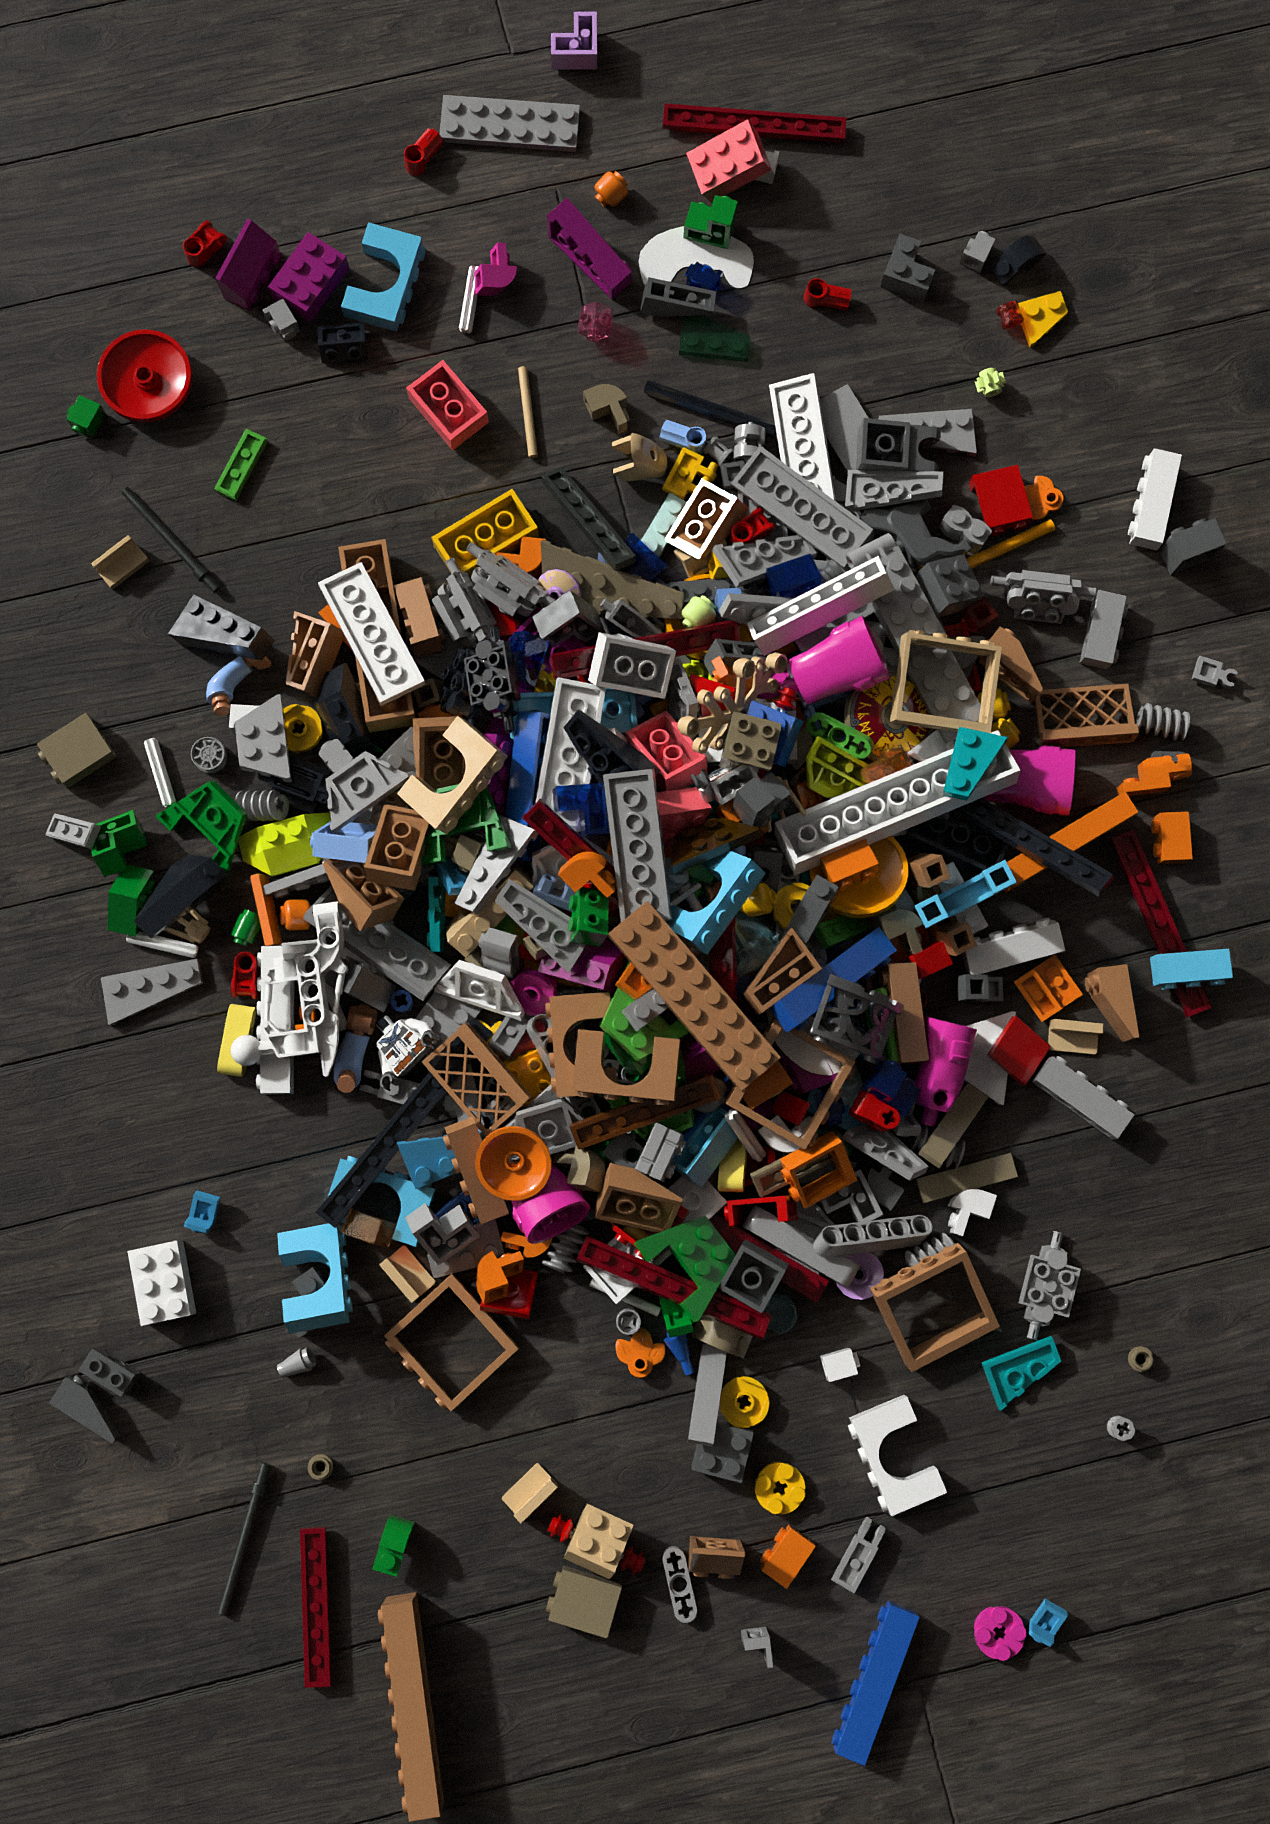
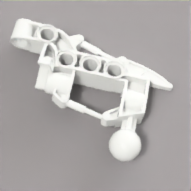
M339 901L313 906L318 939L281 943L283 957L273 959L274 967L268 968L263 978L266 984L264 1000L266 1003L265 1018L260 1023V1026L267 1040L258 1041L256 1037L251 1035L239 1036L232 1043L230 1052L237 1064L250 1066L255 1064L261 1056L276 1054L278 1058L321 1053L323 1075L325 1077L329 1076L338 1049L340 1017L337 1013L345 974L348 972V966L340 958L344 947L342 909ZM330 932L336 934V941L332 945H328L326 942V936ZM308 960H313L315 963V968L311 973H307L305 970V964ZM330 970L338 973L333 1012L329 1010L325 974ZM298 981L304 1029L281 1032L269 1020L274 984ZM315 984L318 987V993L315 997L311 998L308 994V988ZM314 1009H319L321 1012V1018L318 1022H314L311 1018V1013Z

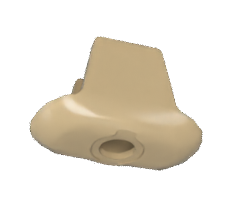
M632 433L630 436L612 442L614 449L625 455L632 454L633 460L632 463L613 469V475L624 481L664 476L667 469L666 453L664 449L651 439ZM650 451H654V460L651 457Z

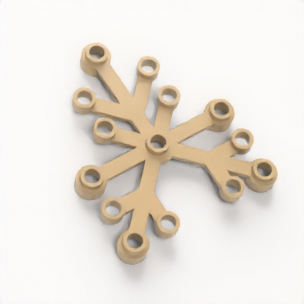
M775 652L769 654L766 661L756 656L751 660L746 658L736 660L733 665V672L737 676L735 702L730 696L728 688L717 687L714 696L711 691L704 689L699 691L697 702L705 705L713 716L702 718L685 716L678 721L677 725L680 733L690 738L695 737L700 729L710 727L703 738H696L692 744L694 752L704 754L709 746L718 751L723 749L733 712L747 714L751 701H754L758 694L767 692L773 694L778 690V680L770 677L774 672L781 674L785 671L788 663L785 655ZM753 676L752 688L745 697L746 680ZM716 701L722 702L729 712L723 713ZM723 724H726L721 733L717 735Z

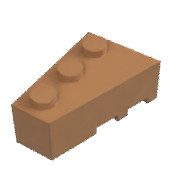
M420 577L394 585L405 626L409 633V640L416 657L421 658L443 651L442 642H445L446 638L443 628H437L436 620H439V615L436 612V607H431L429 599L433 598L429 584L424 585Z
M294 611L293 618L296 619L295 633L291 634L293 651L292 655H289L286 684L301 692L317 697L326 672L332 670L345 635L342 629L331 623Z
M793 928L786 932L742 995L757 1016L822 969Z

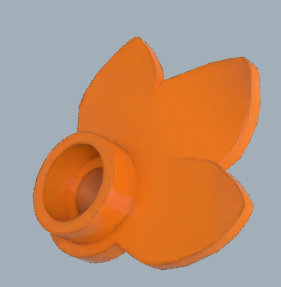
M1036 476L1034 485L1024 486L1033 516L1032 520L1043 519L1049 511H1056L1063 505L1064 497L1062 492L1054 488L1053 482L1045 476ZM1049 496L1056 497L1052 502L1047 500Z
M642 1327L633 1334L631 1341L618 1339L616 1341V1353L618 1359L628 1365V1370L632 1376L644 1378L651 1373L653 1366L661 1363L663 1360L665 1344H653L650 1333ZM643 1361L645 1363L644 1368L638 1369L635 1366L636 1362Z

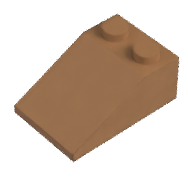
M701 479L666 536L665 541L701 561L713 550L714 545H719L731 534L733 526L742 520L749 508L737 497Z
M1000 626L989 640V642L994 643V646L1002 647L998 679L1031 704L1043 688L1020 641L1016 639V635L1011 630L1003 629ZM978 655L975 662L985 669L987 656Z
M457 716L413 719V749L416 777L424 780L435 791L439 788L460 784L465 774L466 764L464 756L443 736Z
M384 804L364 865L368 882L416 890L423 866L421 865L422 855L425 856L427 846L425 841L427 834H429L430 824L415 810Z
M337 859L325 860L323 866L344 915L359 931L394 918L404 898L393 886L368 882L364 870L365 863Z
M1127 964L1101 967L1087 973V978H1085L1086 990L1090 992L1092 1000L1121 1041L1127 1042L1139 1038Z
M610 1163L604 1177L601 1193H598L596 1196L595 1219L659 1233L671 1228L681 1206L682 1198L634 1168Z
M690 1536L688 1569L690 1572H693L694 1576L708 1577L709 1573H717L720 1578L733 1579L734 1575H740L745 1557L741 1540Z

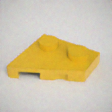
M1061 291L1017 303L1015 307L1029 348L1033 347L1043 335H1046L1068 313Z

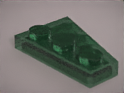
M703 315L683 316L679 355L748 362L750 336Z

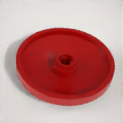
M135 330L116 338L104 350L97 367V384L103 399L115 413L131 421L153 422L168 417L182 406L192 386V367L186 352L172 337L155 330Z

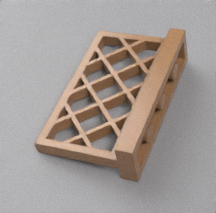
M1128 684L1042 690L1034 700L1039 731V748L1044 745L1061 748L1134 742L1139 733L1138 724H1135ZM1123 691L1124 700L1121 704H1118L1109 697L1112 692ZM1095 693L1102 698L1097 706L1086 699L1089 694ZM1066 695H1072L1079 700L1073 708L1062 701ZM1040 697H1049L1055 703L1050 709H1047L1041 704ZM1105 701L1116 708L1111 716L1099 709ZM1081 703L1093 710L1087 718L1076 711ZM1058 704L1069 712L1063 720L1052 712ZM1120 711L1127 716L1128 723L1119 724L1113 717ZM1094 713H1097L1106 721L1103 725L1096 726L1089 719ZM1071 714L1082 722L1079 727H1071L1065 722ZM1048 716L1058 723L1055 729L1044 728V720Z
M464 1022L457 1028L454 1034L422 1061L469 1118L473 1117L476 1126L485 1137L495 1131L518 1109L533 1098L469 1022ZM458 1037L465 1043L464 1054L451 1053L452 1042ZM445 1048H447V1053H441ZM469 1049L474 1055H468ZM438 1055L447 1056L446 1071L436 1070L430 1062ZM451 1056L464 1057L463 1072L450 1071ZM468 1058H477L481 1062L480 1073L467 1072ZM485 1068L489 1071L490 1074L484 1073ZM440 1073L445 1074V1079L441 1076ZM450 1074L463 1075L462 1089H452L449 1085ZM467 1075L480 1076L479 1091L466 1090ZM484 1076L495 1078L497 1081V1092L483 1091ZM501 1087H502L507 1093L500 1092V1091H501ZM456 1092L462 1093L461 1098L458 1096ZM466 1093L479 1094L478 1108H469L465 1104ZM483 1094L496 1095L495 1110L482 1109ZM500 1095L510 1096L516 1105L509 1111L499 1110ZM472 1111H478L477 1117ZM482 1112L495 1113L494 1124L488 1129L481 1123ZM499 1113H505V1114L499 1119Z

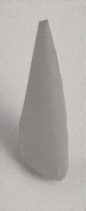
M605 598L600 604V607L607 611L605 615L607 620L635 638L662 633L643 615L621 599L612 603ZM685 655L678 656L682 663H691Z

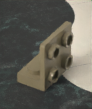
M734 711L729 722L719 767L729 769L731 762L770 771L780 735L781 723Z

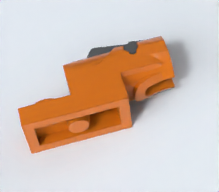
M1154 751L1150 758H1147L1138 765L1139 781L1138 778L1123 780V783L1117 787V794L1120 795L1126 792L1128 796L1165 792L1171 787L1172 781L1191 776L1192 763L1190 755L1188 753L1185 754V752Z

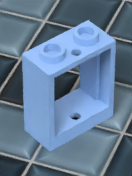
M330 821L313 832L310 845L313 848L314 857L365 863L377 825L350 822L334 833L330 829Z

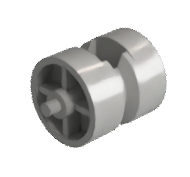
M748 422V424H741L735 428L734 442L737 445L734 446V462L744 461L746 464L758 447H763L762 445L765 444L764 427Z

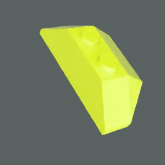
M818 736L806 757L807 787L826 798L840 796L888 776Z
M331 813L303 814L256 827L240 836L239 846L243 861L270 876L319 864L322 857L313 856L310 839L313 832L331 821Z

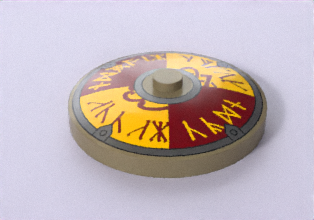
M889 670L891 679L877 683V686L863 691L852 690L844 708V724L868 735L873 740V751L864 759L881 767H897L914 761L915 758L911 757L907 752L932 734L934 730L933 728L890 722L896 671ZM906 675L902 711L929 715L910 677ZM852 736L850 740L851 744L853 743L852 740L855 738L854 736ZM861 741L857 744L859 745L858 750L863 751L866 749L864 742Z

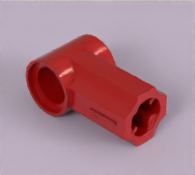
M428 128L415 144L409 145L405 149V168L410 175H421L425 171L427 162L444 144V139L440 136L439 132L433 128Z
M814 278L808 282L803 300L807 306L812 308L821 305L847 311L852 289L829 285L822 279ZM811 291H817L820 293V295H813Z

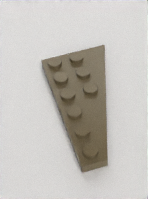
M544 539L541 541L542 575L549 570L559 569L574 576L580 586L581 598L595 607L598 614L606 615L607 611L600 607V604L606 598L612 603L621 599L644 617L683 618L681 614L684 608L683 592L659 583L654 584L636 574L625 573L621 569L614 571L607 563L588 556L583 557L565 547L560 548L552 545L551 542ZM552 592V595L558 599L559 595L556 592Z

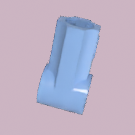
M666 420L662 426L659 440L680 448L685 447L701 455L706 446V433L700 427L689 428ZM693 439H699L701 442L698 444H693L690 441Z

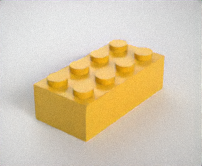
M511 489L431 538L434 548L445 563L448 559L455 558L459 569L467 572L469 578H471L474 569L479 567L476 564L477 557L466 551L471 542L482 550H490L495 555L496 552L510 554L521 547L522 536L537 538L539 535L535 522L514 490Z

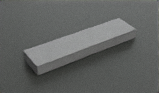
M703 1344L701 1349L687 1442L713 1447L727 1352L708 1344Z

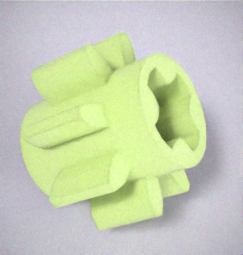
M987 368L979 373L980 377L975 382L978 393L983 392L985 397H992L1002 392L1001 388L1006 383L1003 372L998 373L996 368Z

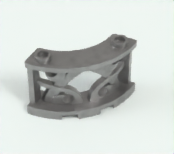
M830 974L810 1033L815 1035L813 1040L827 1045L829 1041L840 1044L865 1055L863 1060L878 1065L879 1061L885 1062L886 1057L882 1056L895 1016L896 1014L902 1015L904 1005L873 990L870 994L865 993V988L861 985ZM833 988L835 1007L827 1006ZM854 999H857L856 1007L853 1005ZM848 1005L853 1006L855 1008L848 1009ZM869 1006V1018L874 1026L867 1033L858 1037L849 1015L861 1014ZM824 1012L837 1013L838 1018L830 1017L825 1020L834 1024V1029L831 1031H826L819 1026ZM845 1034L849 1041L839 1037H842Z

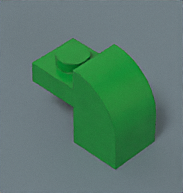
M659 1297L669 1338L694 1332L691 1319L684 1309L676 1303Z
M390 1515L380 1540L372 1570L395 1577L398 1576L415 1522Z

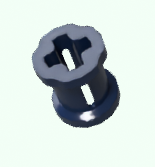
M405 990L395 991L390 999L392 1007L401 1014L410 1012L415 1005L412 995ZM406 996L408 1004L406 1006L402 1005L399 1008L400 1004L397 1002V999H403Z

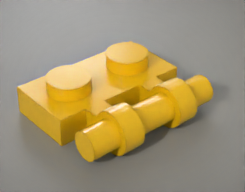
M683 447L662 490L684 500L687 492L693 494L697 488L696 485L692 484L696 475H700L703 480L709 483L714 482L719 466L714 462H710L708 468L702 466L704 456Z

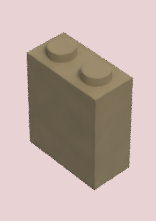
M84 713L37 743L41 750L38 755L46 765L50 764L54 771L51 772V775L58 784H64L68 788L117 757L94 720L87 713Z
M563 1566L562 1572L557 1571L553 1586L557 1587L555 1597H549L545 1612L550 1613L548 1620L607 1638L622 1583Z

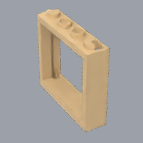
M909 630V632L901 635L890 722L958 732L959 727L991 733L1002 647L994 646V643L987 640L974 643L968 637H956V640L948 639V635L942 633H933V636L923 635L924 631ZM910 644L987 656L978 722L902 711Z

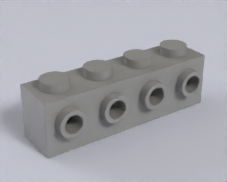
M1059 1056L1048 1058L1032 1082L1110 1139H1118L1134 1116L1129 1111L1130 1107L1121 1100H1117V1102L1109 1097L1110 1092L1102 1086L1097 1085L1095 1087L1088 1082L1090 1078L1080 1071L1074 1072L1068 1067L1070 1064Z

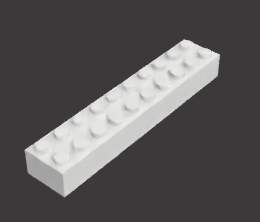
M998 730L991 733L1000 735ZM1005 744L967 801L943 796L953 749L808 808L805 810L806 816L799 812L775 822L774 835L794 875H798L819 866L821 857L864 839L870 845L1016 784L1020 769Z

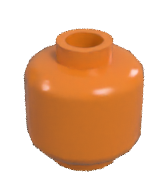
M617 171L614 173L606 172L595 184L594 188L598 193L595 198L604 207L607 204L611 207H616L628 195L627 186L629 184Z
M306 899L286 900L284 906H280V924L284 925L289 931L308 930L311 924L304 920L303 917L311 907L310 902Z

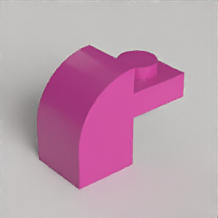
M497 242L490 251L491 264H480L474 272L476 295H498L514 279L517 266H508L510 254L507 252L506 243Z

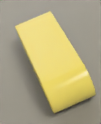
M230 1004L219 1054L218 1074L237 1077L244 1076L246 1066L237 1064L230 1053L231 1045L239 1036L253 1035L256 1007Z
M739 1138L719 1163L718 1191L744 1192L748 1151Z

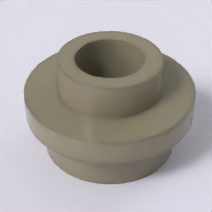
M1138 1346L1129 1352L1128 1362L1132 1369L1145 1372L1152 1367L1154 1358L1149 1349ZM1139 1354H1142L1144 1361L1139 1364L1136 1358Z
M324 1454L315 1455L308 1463V1472L316 1480L328 1478L333 1471L332 1460ZM317 1463H324L325 1470L318 1471Z

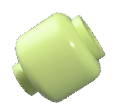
M705 596L692 597L682 609L681 614L684 619L682 624L686 628L711 624L716 617V606Z

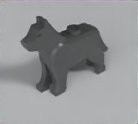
M928 499L911 501L894 508L875 507L860 510L861 515L859 519L873 529L872 534L883 536L889 533L893 537L896 546H899L908 565L913 569H922L928 562L964 555L971 549L965 539L960 544L954 545L941 538L930 536L927 526L922 519L931 509Z

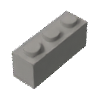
M1102 590L1096 592L1095 598L1092 600L1080 664L1107 670L1113 663H1116L1119 655V649H1116L1117 641L1121 640L1124 627H1121L1122 618L1125 619L1128 611V605L1125 604L1126 596Z

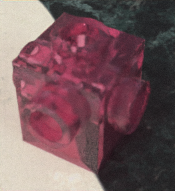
M598 301L581 306L578 333L592 342H598L600 339L610 337L614 310Z

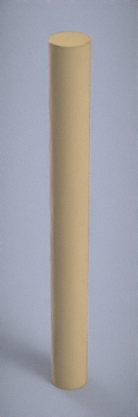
M522 366L518 368L528 457L536 458L538 453L528 369Z

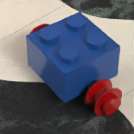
M784 687L783 691L777 690L781 694L780 698L773 700L775 705L779 707L777 710L752 700L747 715L781 723L782 726L773 763L786 767L804 721L788 715L785 711L791 712L796 710L793 703L794 700H800V698L796 697L798 692ZM758 770L757 775L760 780L765 777L764 774L767 770Z

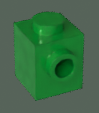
M79 395L75 404L69 407L66 419L71 425L73 432L81 436L87 434L94 437L106 413L100 404Z

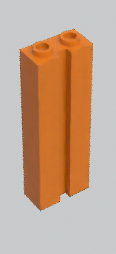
M1123 792L1051 835L1050 838L1076 852L1129 820L1138 813V810L1127 793ZM1021 853L1007 862L1016 880V884L1005 889V893L1049 867L1025 853Z

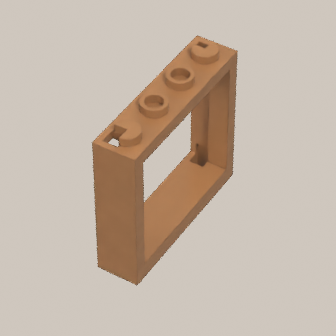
M773 1016L762 1035L771 1046L783 1028L775 1016ZM793 1028L789 1033L843 1063L802 1137H797L739 1103L748 1086L744 1090L739 1091L734 1085L724 1103L805 1150L807 1146L811 1147L818 1136L816 1133L817 1128L820 1124L824 1125L829 1118V1107L832 1102L836 1103L843 1092L840 1088L845 1080L849 1081L856 1068L853 1067L855 1061L824 1043L813 1040L814 1037L804 1031H797L796 1028Z
M959 1243L949 1248L946 1246L941 1252L933 1256L924 1257L916 1265L905 1267L898 1274L888 1279L880 1280L881 1283L870 1288L897 1349L911 1372L1000 1327L968 1254ZM961 1262L983 1312L909 1349L886 1300Z
M454 1273L448 1276L384 1335L387 1339L385 1342L387 1347L394 1354L397 1351L404 1358L401 1361L410 1372L415 1370L421 1377L418 1380L419 1383L427 1391L431 1389L437 1395L435 1400L442 1409L446 1410L448 1408L450 1411L458 1406L519 1349V1346L488 1312L480 1311L479 1301ZM448 1287L454 1291L505 1349L494 1362L453 1400L396 1336Z

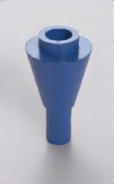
M667 1332L664 1342L677 1360L680 1361L685 1375L694 1373L689 1359L687 1334L669 1338Z

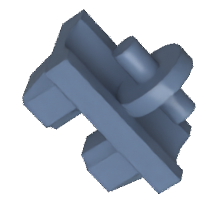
M544 873L539 882L535 881L533 886L534 895L561 912L563 909L572 912V910H569V900L572 895H575V892L566 883L563 890L554 888L557 878L547 873Z

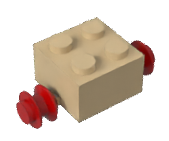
M589 1504L584 1508L576 1529H572L573 1523L571 1518L565 1522L560 1514L558 1518L553 1516L547 1530L551 1532L550 1538L555 1534L560 1536V1543L567 1540L568 1536L571 1538L564 1559L608 1579L615 1573L620 1560L621 1571L630 1568L632 1569V1576L635 1572H641L646 1558L642 1557L643 1551L637 1555L633 1553L632 1546L624 1552L634 1526L633 1524Z

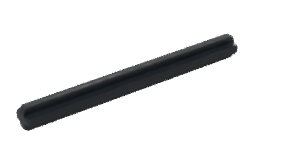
M648 380L645 384L644 393L737 426L753 422V424L765 428L766 436L773 437L775 435V423Z

